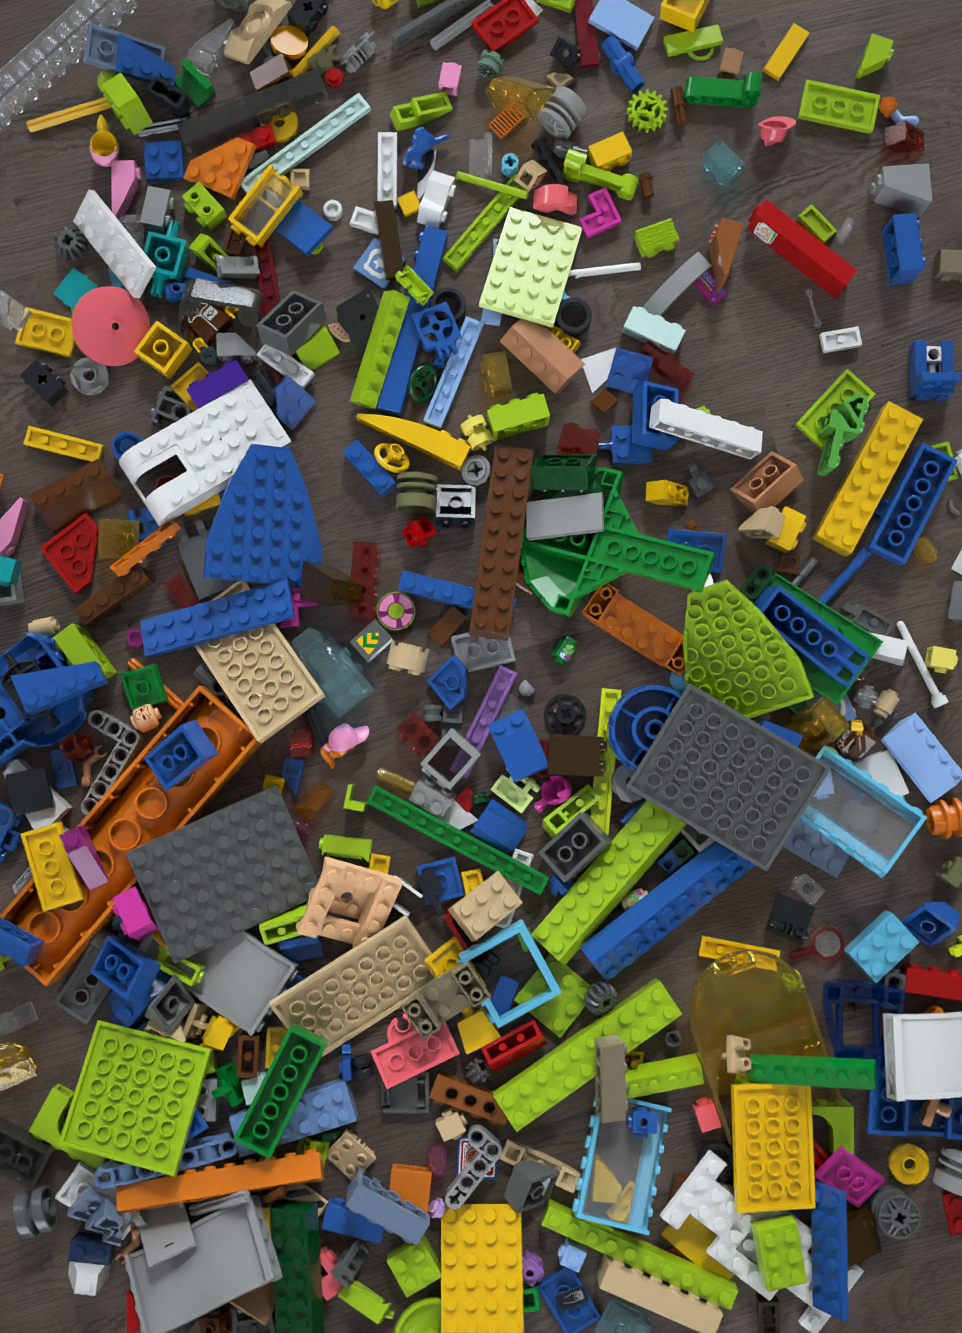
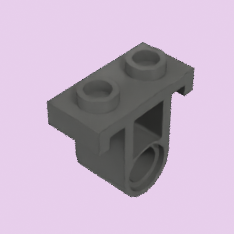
M165 385L163 390L159 391L155 408L151 409L149 421L159 428L162 427L161 418L175 423L182 419L178 418L181 411H186L185 416L192 413L186 404L170 398V396L175 397L176 393L172 388Z

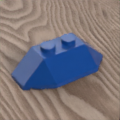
M159 969L144 1002L125 1000L115 991H112L107 998L112 1024L136 1029L145 1018L148 1006L173 976Z

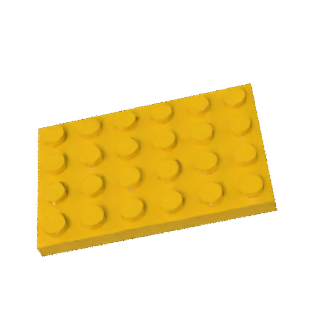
M762 1083L731 1084L735 1211L737 1213L816 1208L811 1086Z
M462 1204L458 1209H451L446 1205L445 1212L441 1217V1333H524L522 1212L517 1213L510 1204Z

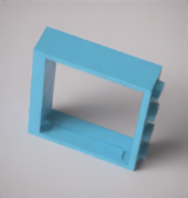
M522 919L459 953V965L467 963L470 959L520 932L547 981L549 989L501 1016L497 1013L490 998L482 1002V1007L486 1005L489 1010L486 1014L492 1024L496 1023L498 1028L562 993Z

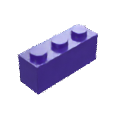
M237 360L233 362L228 361L218 371L213 370L206 374V378L203 380L192 382L186 390L199 409L249 379Z

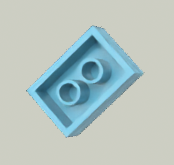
M884 910L843 951L869 980L877 983L919 941L892 912Z

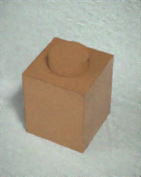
M725 47L717 78L736 80L744 52L736 48Z

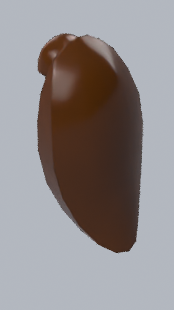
M280 1186L264 1191L260 1196V1200L264 1202V1207H272L275 1204L274 1201L287 1198V1188Z

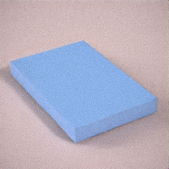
M599 0L588 23L610 36H616L618 41L637 51L655 17L626 0Z

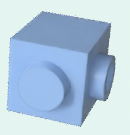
M566 1237L564 1244L560 1245L557 1255L561 1265L579 1273L587 1252L585 1245Z

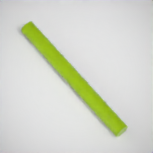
M459 171L456 174V179L523 199H527L529 195L528 191Z

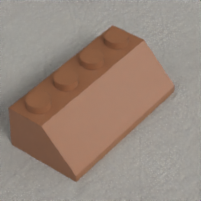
M520 319L500 340L512 354L555 394L561 393L585 365L577 355L542 324Z

